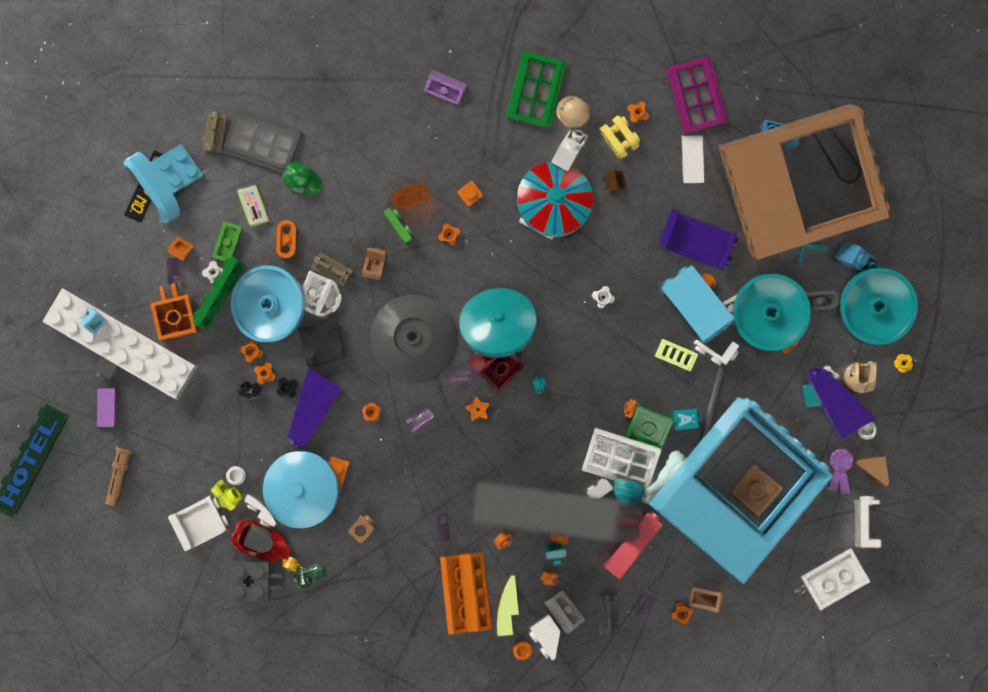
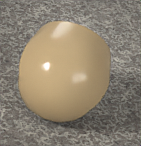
M574 96L562 99L556 110L560 121L570 128L583 126L590 116L589 105L582 99Z
M869 361L867 364L856 362L850 365L844 373V382L848 389L855 393L874 391L877 370L876 362Z

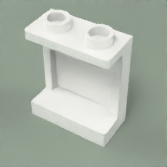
M208 496L178 513L168 516L184 551H188L229 530L227 527L229 522L225 515H221L219 511L221 506L216 497Z
M860 496V500H854L856 547H881V539H869L868 506L870 504H880V500H875V496Z

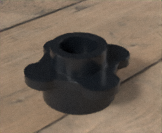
M281 377L277 394L293 398L296 394L294 390L295 386H297V381Z

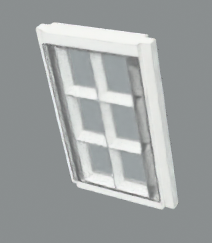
M595 428L582 470L614 481L615 479L635 482L644 485L646 490L650 486L661 448Z

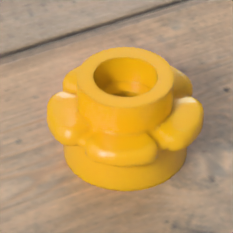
M899 354L894 361L895 368L902 373L911 370L913 367L912 357L908 354Z
M288 557L287 560H282L284 562L282 566L284 570L296 573L297 569L300 568L298 560Z

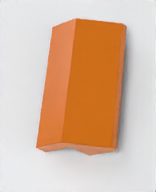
M484 552L440 557L448 635L492 629Z

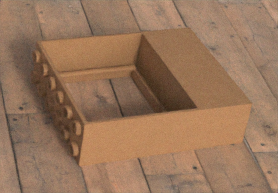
M847 104L718 146L748 250L755 259L758 260L889 218L890 206L883 196L885 188L878 178L880 170L873 160L875 152L872 145H869L868 138H870L868 128L864 127L863 120L865 116L863 110L859 109V106ZM849 122L872 207L804 229L780 144Z

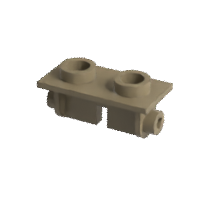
M218 112L208 113L202 150L222 152L227 115H221Z
M321 252L315 256L311 266L312 270L343 287L353 271Z

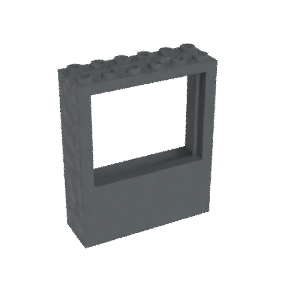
M478 482L472 522L603 541L635 543L640 535V528L637 526L638 519L641 520L642 508H640L638 503Z

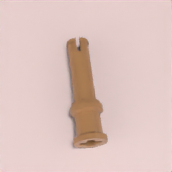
M116 447L115 449L117 453L115 461L112 463L113 474L105 502L107 505L117 506L125 471L129 469L128 461L130 454L133 452L132 450Z

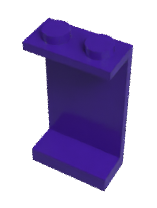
M672 209L658 247L723 270L725 266L728 267L732 256H729L731 248L735 249L739 240L736 238L737 232L731 233L682 215L679 213L680 211Z

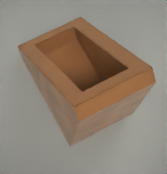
M886 457L854 461L853 464L883 487L889 485Z
M692 587L689 606L721 613L724 593Z

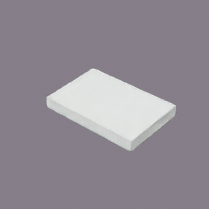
M851 548L801 576L820 611L870 583L868 576Z

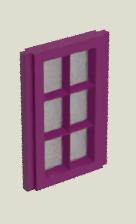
M711 56L666 68L684 134L728 123Z

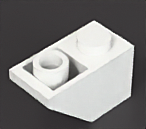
M571 128L551 162L568 171L586 142L588 135L584 134L581 130Z
M548 614L530 627L532 632L529 634L535 643L540 642L543 647L540 650L545 658L550 657L551 660H554L556 658L560 630Z

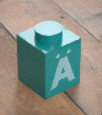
M697 409L672 411L674 431L699 428L698 424H701V414L697 413Z

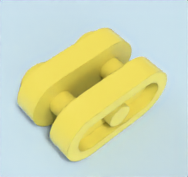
M616 116L611 120L613 123L611 128L605 124L599 128V131L621 160L627 156L625 150L628 147L632 151L640 147L639 142L641 140L635 132L631 133L628 128L630 125L624 117ZM619 132L624 142L620 143L614 134Z

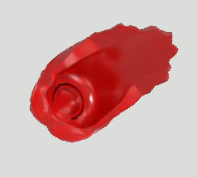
M255 520L239 521L231 537V543L238 551L261 560L275 562L281 558L287 559L288 555H290L291 548L287 546L285 538ZM253 524L272 534L273 546L268 552L261 553L244 546V538Z

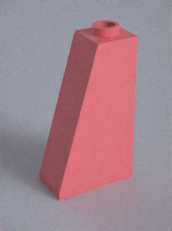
M646 512L638 522L637 527L640 528L639 538L636 539L635 543L621 542L603 566L620 579L661 528V518L654 512L651 514Z

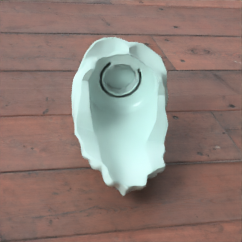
M679 450L669 455L666 466L659 473L658 480L646 489L642 497L645 504L651 502L686 460L685 455L680 453Z

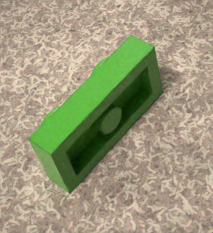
M390 208L383 212L405 244L412 241L410 236L413 233L407 225L403 227L399 220L402 218L396 210L392 211Z
M224 221L212 258L225 262L226 259L234 256L243 227Z

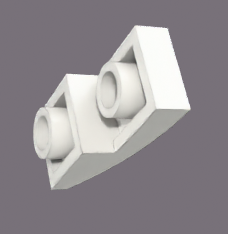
M248 494L245 502L248 503L247 507L255 512L258 509L261 510L257 517L261 519L260 523L268 528L271 525L276 527L278 523L268 508L257 498Z

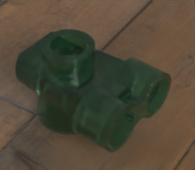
M320 564L310 567L301 566L298 567V571L293 572V579L298 584L299 589L311 588L313 580L326 578L325 569L321 568Z

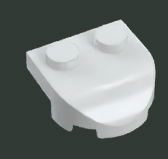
M309 271L302 286L305 298L304 310L318 316H325L335 312L341 302L338 285L331 279Z

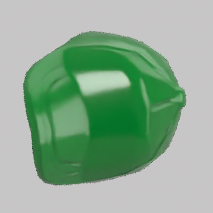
M294 161L289 163L282 174L284 184L289 189L298 193L314 196L322 188L321 178L303 162Z

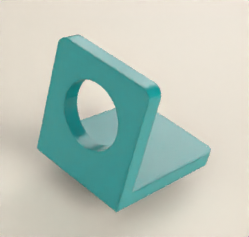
M819 241L800 246L796 265L802 263L805 247L820 251H827L828 247L820 245Z

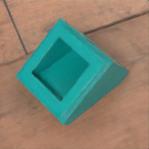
M804 385L802 392L806 408L821 406L810 385Z

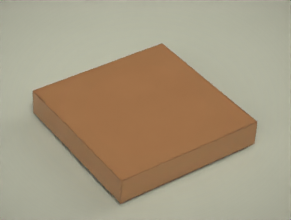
M754 463L729 493L757 517H760L784 488Z

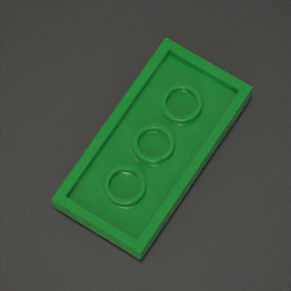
M233 256L230 259H226L222 266V273L220 276H216L213 281L211 292H208L203 298L204 304L201 309L195 312L193 324L208 331L243 271L245 264Z

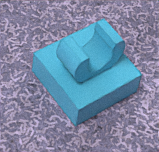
M88 308L87 311L89 313L85 318L83 316L80 317L82 320L80 323L92 334H95L107 320L96 310Z

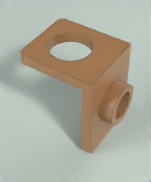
M361 515L349 528L348 533L359 543H363L376 529L374 526L375 522L368 515L365 517ZM358 525L365 526L366 534L364 536L356 535L355 528Z

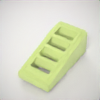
M662 339L654 357L690 372L698 354ZM667 345L669 346V349L666 355L663 356L662 353L664 351L665 346ZM674 348L676 352L673 359H670L669 356ZM683 352L680 362H677L679 353ZM690 355V359L687 365H684L683 363L686 359V356Z

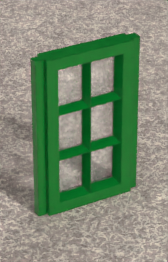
M522 51L506 118L550 128L566 62Z

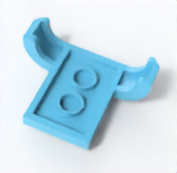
M182 144L151 162L141 152H137L126 158L123 164V169L128 168L134 174L155 204L160 214L159 220L163 223H169L180 215L179 205L173 194L203 176Z

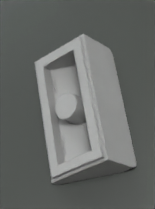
M564 589L545 602V605L566 634L572 632L586 621Z

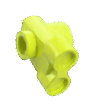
M222 479L210 490L219 499L220 506L224 509L227 508L229 511L233 510L242 499L240 492L234 487L228 489Z

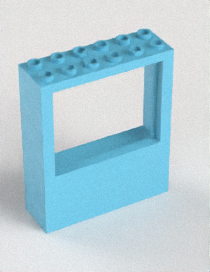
M738 397L651 500L649 505L730 575L744 584L833 476L828 472L830 470L828 466L816 460V456L812 452L801 447L803 444L796 438L789 436V432L784 427L774 423L775 419L769 414L760 410L761 407L757 403L751 402L748 398L744 400ZM743 416L806 471L760 527L754 524L696 473Z

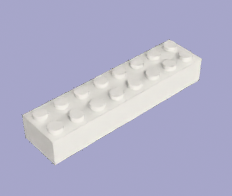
M63 288L42 321L177 400L197 369V366ZM88 308L96 310L107 320L95 334H92L80 323L82 321L80 317L83 316L85 318L89 313L87 311Z

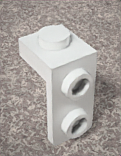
M695 340L693 343L696 346V351L702 355L707 353L712 357L710 360L718 366L721 364L725 366L729 360L733 361L739 353L737 350L739 345L735 342L730 343L722 356L698 340Z

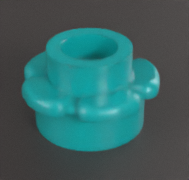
M536 376V379L531 381L532 386L537 394L542 392L545 394L544 389L547 388V384L543 378Z

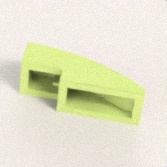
M515 575L509 577L500 599L497 615L498 636L513 635L511 615H519Z

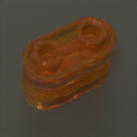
M417 183L395 190L391 200L396 209L407 210L427 203L430 194L426 185Z

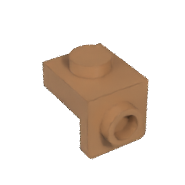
M367 248L362 277L376 280L381 279L386 258L385 251L378 248Z

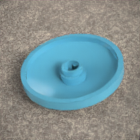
M269 265L255 267L246 272L236 283L231 297V312L235 324L247 337L259 342H277L291 335L302 320L305 309L304 293L298 280L287 270Z
M307 451L291 452L278 458L268 469L263 483V497L268 510L276 520L292 528H309L322 523L335 509L339 498V481L333 467L323 457Z

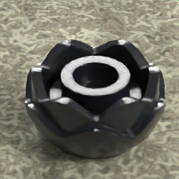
M245 381L242 385L239 384L237 391L243 399L254 400L261 394L262 387L257 382L250 383Z

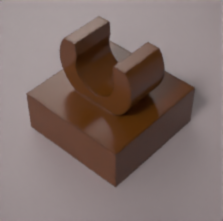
M623 171L607 172L608 176L602 178L603 180H609L610 185L604 187L605 190H626Z

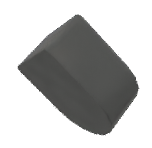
M253 524L244 538V546L257 552H268L273 546L272 534Z

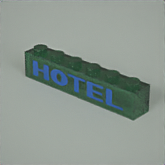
M50 404L40 408L37 415L39 418L36 424L33 423L31 425L27 441L24 440L22 442L18 458L15 457L10 464L12 468L10 473L6 474L1 481L3 486L0 489V512L10 517L17 516L70 417L69 414Z

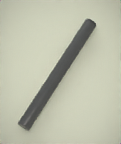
M718 367L700 441L711 430L726 371L724 367Z

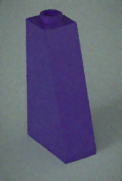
M816 367L809 371V375L805 376L834 431L840 438L843 439L875 420L874 416L826 369Z
M310 368L307 371L288 434V438L291 439L289 443L297 448L301 446L305 448L342 392L341 388Z

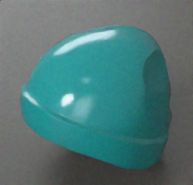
M615 479L614 494L617 501L638 503L642 499L645 491L644 485Z

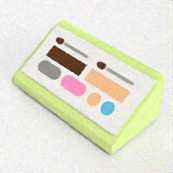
M257 186L237 190L250 227L268 222L269 219Z

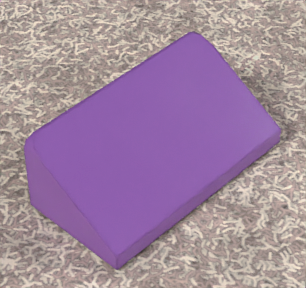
M433 70L428 77L424 91L459 106L467 84Z
M116 388L98 389L97 427H117Z

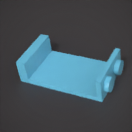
M692 265L690 267L685 266L678 272V276L674 279L669 278L662 284V293L667 295L698 334L702 344L705 345L734 323V317Z

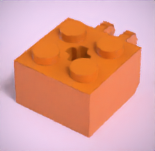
M172 283L171 291L174 298L167 299L165 287L159 286L162 301L151 303L158 340L163 342L199 333L198 326L193 324L195 312L191 296L188 294L179 296L176 283ZM175 313L179 316L177 322L171 321Z

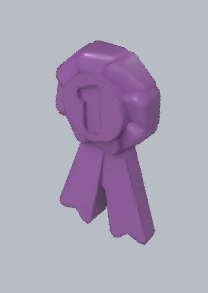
M839 448L831 453L830 465L835 471L828 489H833L837 492L840 482V494H850L846 471L852 468L853 456L848 450Z

